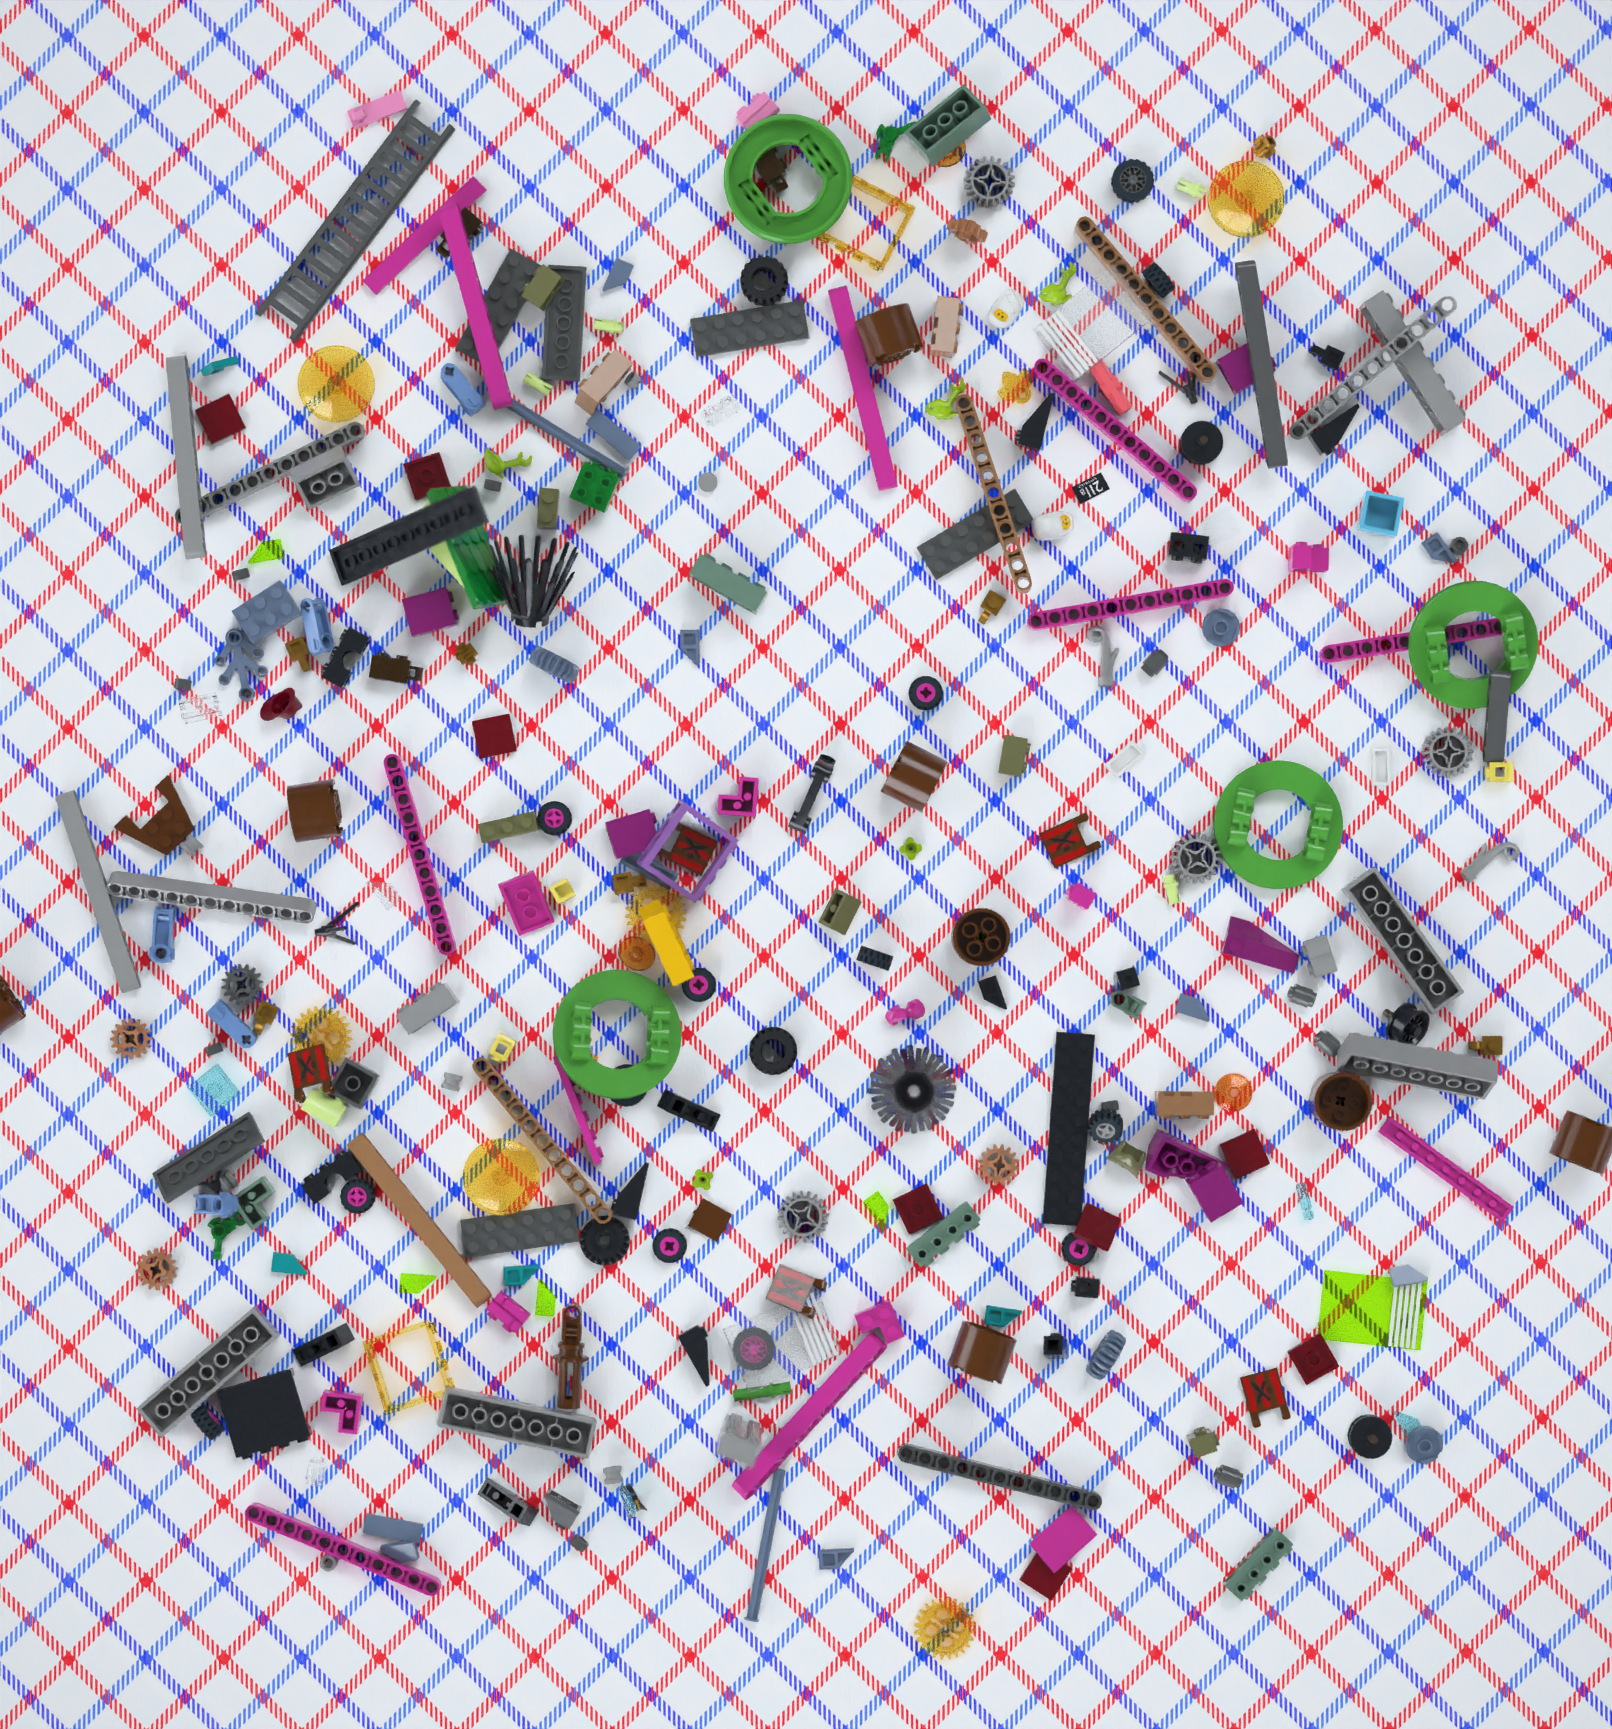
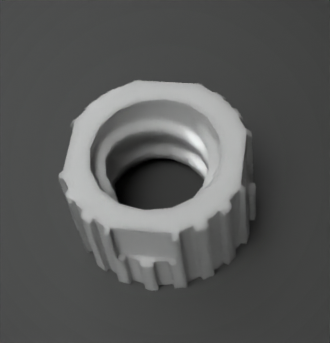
M329 1554L322 1556L320 1559L322 1570L330 1572L335 1569L338 1564L337 1558ZM325 1559H332L333 1565L331 1567H327L325 1565Z

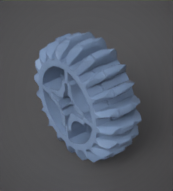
M535 646L530 654L529 662L532 665L567 683H573L578 676L580 669L576 664L545 648Z
M1114 1330L1107 1332L1088 1361L1086 1372L1098 1380L1105 1378L1124 1349L1126 1338Z

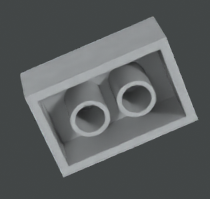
M341 445L289 469L292 480L308 510L361 486Z
M436 983L429 988L431 990L430 993L427 995L422 993L413 999L415 1001L414 1004L411 1006L406 1004L398 1009L399 1014L396 1017L408 1035L414 1034L460 1002L447 983Z

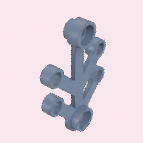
M233 628L226 633L225 640L227 644L220 655L215 657L214 662L219 667L225 666L227 656L232 649L234 650V658L225 672L219 676L218 680L220 684L228 685L231 682L230 677L238 668L242 687L239 690V697L241 700L249 702L255 697V692L249 686L245 665L254 670L259 677L267 676L268 669L244 656L241 647L252 652V655L257 659L264 656V650L246 641L244 633L240 629ZM238 635V641L234 642L232 636ZM257 649L261 650L260 656L255 655ZM222 657L224 659L223 664H218V658ZM264 668L265 674L260 675L259 669ZM223 676L228 677V681L226 683H222L221 678ZM250 691V697L246 698L244 692Z

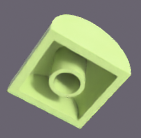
M318 1087V1089L313 1088L301 1110L332 1127H337L348 1107L344 1105V1100L336 1096L333 1099L323 1093L322 1087Z

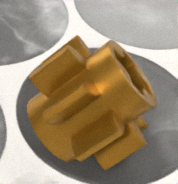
M1262 134L1253 141L1255 144L1253 151L1259 158L1265 157L1268 159L1276 152L1274 149L1276 141L1270 135L1264 136Z
M462 642L456 646L458 651L454 654L462 665L468 663L470 666L477 661L475 656L478 653L471 643L465 645Z

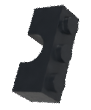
M351 627L348 630L344 629L339 638L342 641L338 647L335 646L330 654L332 659L329 663L326 662L321 670V673H323L322 678L342 689L345 688L353 673L344 667V656L349 652H356L362 656L371 641V638Z
M344 1150L334 1156L336 1159L331 1164L326 1162L318 1168L320 1172L315 1176L311 1173L303 1179L305 1183L301 1187L314 1204L332 1192L327 1185V1178L331 1173H338L345 1181H348L363 1170L350 1151L346 1153Z

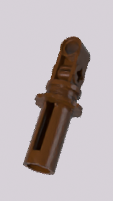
M569 1303L565 1307L562 1323V1341L558 1342L559 1354L552 1357V1359L559 1362L557 1407L561 1409L580 1408L582 1363L589 1361V1357L583 1355L585 1343L581 1342L582 1308L577 1303ZM574 1308L577 1310L578 1315L571 1317L568 1315L567 1310ZM568 1363H573L572 1396H567Z

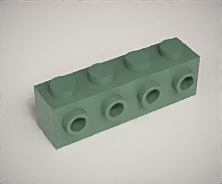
M964 1201L906 1247V1250L920 1267L923 1265L927 1267L935 1261L933 1259L934 1256L938 1253L943 1255L950 1249L948 1245L953 1241L958 1243L965 1237L963 1233L967 1230L973 1231L980 1225L979 1221L981 1219L969 1203Z
M1274 1526L1223 1582L1224 1586L1241 1602L1244 1598L1247 1600L1253 1594L1254 1587L1257 1584L1260 1586L1267 1577L1265 1575L1270 1570L1274 1571L1280 1563L1278 1561L1283 1556L1287 1557L1291 1553L1294 1544Z

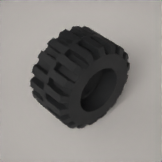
M761 255L756 259L752 258L749 263L744 265V269L741 271L740 284L744 296L748 298V301L754 302L757 306L759 304L763 306L774 305L775 302H779L782 296H785L788 289V276L784 265L781 262L779 263L778 259H772L767 255L766 257ZM758 272H771L776 279L775 286L768 291L756 289L753 285V278Z
M768 1027L762 1029L753 1037L749 1047V1055L752 1063L759 1071L764 1074L779 1075L788 1071L795 1063L797 1044L788 1031L779 1027ZM774 1039L783 1044L785 1054L780 1061L769 1062L763 1057L762 1047L765 1042Z

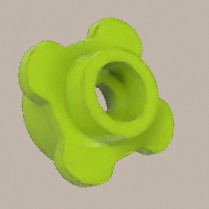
M908 837L906 843L900 846L899 851L906 854L909 860H914L915 855L922 851V845L914 842L912 837Z
M697 1169L695 1171V1180L692 1182L693 1187L709 1190L711 1188L710 1181L713 1178L712 1172L706 1173L702 1172L701 1169Z

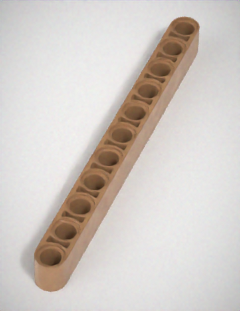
M1086 216L1079 218L1075 226V232L1196 377L1203 383L1211 382L1217 373L1213 363L1093 220ZM1086 223L1089 226V230L1083 231L1079 225ZM1097 237L1101 240V244L1094 245L1091 239ZM1110 252L1114 258L1107 260L1104 257V253ZM1123 267L1126 273L1120 275L1117 273L1116 268ZM1134 281L1138 284V288L1131 289L1128 283ZM1148 296L1150 303L1144 304L1141 301V297ZM1158 310L1163 314V317L1157 319L1154 317L1153 312ZM1172 325L1175 328V332L1168 333L1165 326ZM1185 340L1187 347H1179L1178 341ZM1190 355H1197L1199 357V362H1192L1190 359ZM1209 369L1212 376L1205 377L1202 374V370Z
M961 394L955 401L956 410L1014 586L1019 593L1026 594L1032 588V579L972 398L967 394ZM965 400L969 402V406L961 408L959 403ZM972 418L975 420V424L967 426L965 421ZM974 436H978L981 438V442L973 444L971 439ZM980 454L987 456L984 462H979L976 458ZM985 472L993 474L990 480H986L982 476ZM991 490H997L999 495L996 498H992L988 493ZM997 508H1003L1005 513L1002 516H998L994 511ZM1003 526H1009L1011 531L1004 534L1000 529ZM1008 544H1015L1017 549L1009 552L1006 549ZM1014 562H1021L1023 567L1015 570L1012 567ZM1024 579L1029 582V585L1026 588H1021L1018 582Z
M483 1057L475 1059L472 1067L478 1077L596 1221L602 1224L608 1223L612 1218V1212L492 1064ZM479 1061H485L487 1064V1068L482 1072L476 1068ZM497 1076L499 1079L498 1085L490 1086L489 1078ZM507 1090L511 1093V1098L508 1101H503L501 1093ZM517 1105L523 1108V1114L520 1116L513 1114V1108ZM528 1120L535 1122L536 1126L532 1131H527L525 1128V1123ZM540 1135H545L548 1138V1142L544 1146H540L537 1143V1138ZM552 1150H557L560 1153V1157L556 1161H552L549 1158ZM564 1165H570L572 1168V1173L568 1176L563 1175L561 1172ZM580 1179L584 1182V1188L577 1191L574 1189L573 1184L576 1180ZM590 1194L594 1195L597 1199L593 1206L586 1203V1197ZM602 1209L607 1210L609 1213V1217L604 1221L598 1218V1212Z
M362 1132L347 1144L348 1148L473 1305L478 1308L491 1298L492 1294L366 1135Z

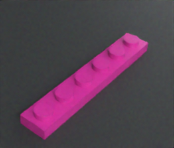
M555 1056L553 1060L594 1165L601 1163V1158L604 1157L601 1147L596 1146L594 1140L597 1139L594 1129H590L587 1123L590 1121L589 1115L586 1110H582L580 1105L583 1103L580 1093L575 1092L573 1086L576 1084L564 1072L557 1056Z

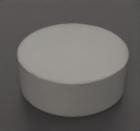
M710 472L703 473L698 479L700 489L705 492L713 491L717 487L716 476Z

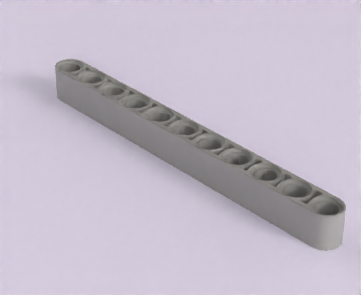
M1445 296L1438 300L1293 423L1289 429L1290 436L1296 440L1308 436L1451 315L1457 308L1456 299L1451 296ZM1446 299L1451 300L1453 303L1449 311L1443 308V302ZM1431 312H1435L1438 316L1435 323L1428 321V315ZM1415 325L1422 327L1423 331L1419 336L1413 333ZM1401 337L1405 338L1408 342L1404 349L1398 346V340ZM1386 350L1392 352L1393 357L1390 361H1386L1383 358V353ZM1370 363H1375L1378 367L1375 374L1370 373L1368 370ZM1356 375L1361 376L1363 379L1361 386H1356L1353 383ZM1341 388H1345L1348 391V396L1345 399L1339 397L1338 392ZM1327 400L1333 404L1331 411L1324 409V403ZM1311 413H1315L1318 416L1316 424L1309 421ZM1297 425L1301 426L1304 430L1302 436H1297L1294 432Z
M186 355L166 357L184 553L186 560L204 558L207 556L188 360Z
M351 422L202 496V503L206 504L203 518L290 476L289 470L283 469L285 461L292 462V467L290 468L292 469L304 463L300 460V455L304 452L309 453L308 460L323 454L317 452V447L320 444H326L325 452L340 445L344 449L362 440L365 437V428L359 422ZM354 427L361 428L358 436L351 434V430ZM342 435L344 441L339 445L335 444V437ZM269 469L275 471V475L271 479L266 478V472ZM251 478H257L258 480L255 487H250L248 484ZM239 486L241 489L240 493L233 496L231 493L232 488ZM217 495L223 496L221 504H215L214 498ZM180 508L176 510L174 515L175 520L179 524H181Z
M75 790L55 796L119 988L122 993L141 988V982L112 896L106 890L107 882Z
M122 871L112 872L106 887L107 892L116 897L309 924L313 921L317 908V903L309 898Z

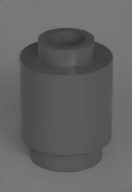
M1154 649L1142 662L1141 669L1152 678L1169 662L1167 658L1169 656L1161 649L1159 651Z
M1298 984L1290 986L1287 993L1289 1002L1306 1008L1308 1006L1313 1007L1317 993L1313 992L1312 989Z
M1319 1031L1314 1037V1045L1327 1056L1334 1058L1337 1056L1341 1042L1329 1031Z
M1221 1464L1220 1467H1216L1213 1478H1216V1483L1230 1488H1239L1243 1481V1473H1240L1238 1469Z

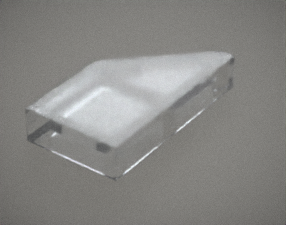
M366 881V884L387 910L403 899L391 883Z

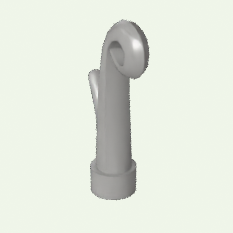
M1091 626L1086 634L1088 640L1094 643L1101 641V665L1098 687L1114 686L1112 677L1113 666L1119 648H1115L1111 654L1107 632L1100 626ZM1094 631L1098 632L1100 636L1095 638L1092 633Z
M1504 842L1486 852L1487 844H1483L1474 861L1462 869L1460 874L1468 883H1471L1501 852L1507 860H1516L1520 855L1519 847L1514 843ZM1507 849H1512L1514 854H1508Z

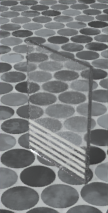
M1112 263L1037 325L1033 331L1063 368L1064 372L1075 383L1155 316L1126 281L1123 274Z
M818 1289L809 1293L804 1305L816 1310L813 1319L778 1305L723 1329L749 1394L843 1354Z

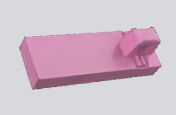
M399 90L347 110L354 130L405 111L407 106Z

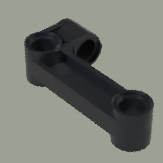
M825 754L819 756L810 773V777L814 779L800 811H794L788 827L806 834L812 820L808 815L822 783L827 784L836 763L834 758Z

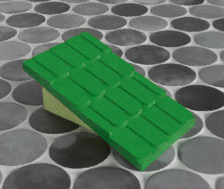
M467 486L430 489L427 492L429 501L422 508L462 491ZM483 525L429 548L433 555L465 589L473 610L506 605L491 572V569L493 570L492 564L495 566L496 564L489 546V536Z

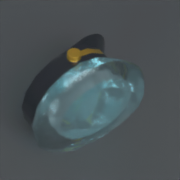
M630 1483L625 1486H619V1493L629 1519H633L640 1510L647 1511L645 1506L639 1501Z

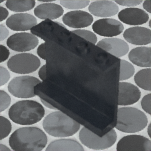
M293 1368L217 1391L236 1458L242 1457V1460L253 1457L255 1452L260 1451V1454L272 1451L271 1448L279 1446V1449L290 1446V1442L297 1440V1443L309 1440L308 1437L312 1435V1430L309 1431L293 1378L295 1375Z

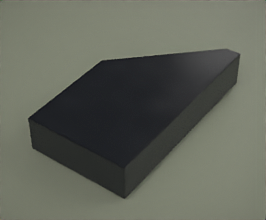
M996 975L977 981L984 1000L1004 1010L1007 1009Z

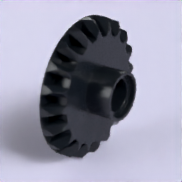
M607 1215L598 1216V1218L602 1221L607 1220V1218L609 1217ZM612 1217L608 1223L604 1224L599 1223L595 1218L591 1219L584 1226L580 1235V1246L583 1254L588 1260L597 1265L606 1266L617 1263L626 1255L630 1245V1236L626 1226L615 1217ZM603 1235L609 1236V1243L601 1244L599 1242L600 1237Z

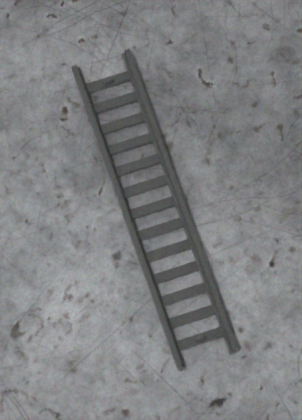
M417 99L414 100L256 311V314L261 317L271 305L298 325L289 337L294 343L298 342L456 131L449 124L443 133L438 135L415 118L413 113L421 104ZM407 122L435 142L429 151L401 131ZM395 137L424 157L418 166L389 146ZM384 152L412 172L407 181H404L378 161ZM372 168H375L401 188L395 197L367 177ZM361 183L389 203L383 212L355 192ZM350 198L378 218L372 227L344 208V205ZM338 213L366 233L361 242H358L332 222ZM326 229H329L355 249L349 258L321 238ZM315 244L344 264L338 273L309 253ZM304 259L332 279L326 289L298 269ZM292 275H295L321 295L315 304L287 284ZM281 290L309 310L303 319L275 299Z

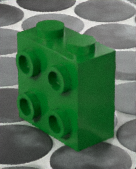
M594 460L585 461L569 498L605 513L622 476L617 475L618 471L608 467L607 470L601 468V464Z

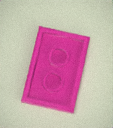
M534 870L498 884L519 936L555 922Z
M1071 1505L1028 1544L1051 1571L1055 1573L1095 1538L1097 1533Z

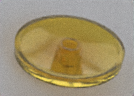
M1243 160L1231 163L1218 172L1210 185L1207 201L1212 219L1223 231L1236 237L1251 238L1262 235L1276 224L1283 212L1285 194L1282 183L1273 170L1262 163Z
M332 345L318 349L304 361L299 371L298 392L301 401L314 416L327 422L340 423L358 417L369 406L374 395L375 379L369 363L360 353L346 346Z
M507 1138L492 1139L480 1144L469 1155L463 1169V1185L468 1198L480 1210L492 1215H510L522 1210L533 1200L540 1183V1169L535 1156L520 1142Z

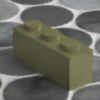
M534 811L478 824L482 843L540 831Z

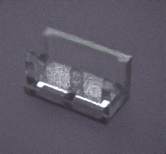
M216 692L178 700L181 719L185 724L223 716L219 706L220 700Z

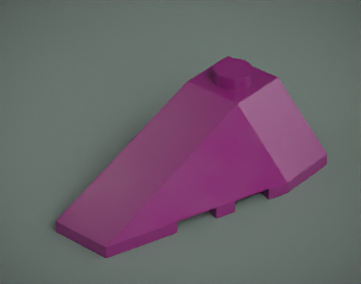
M1230 916L1220 953L1295 973L1299 954L1252 922Z
M1157 1129L1148 1145L1145 1170L1160 1177L1168 1178L1171 1176L1186 1179L1189 1178L1188 1176L1192 1172H1199L1204 1169L1205 1165L1211 1161L1218 1160L1225 1171L1228 1163L1169 1133Z

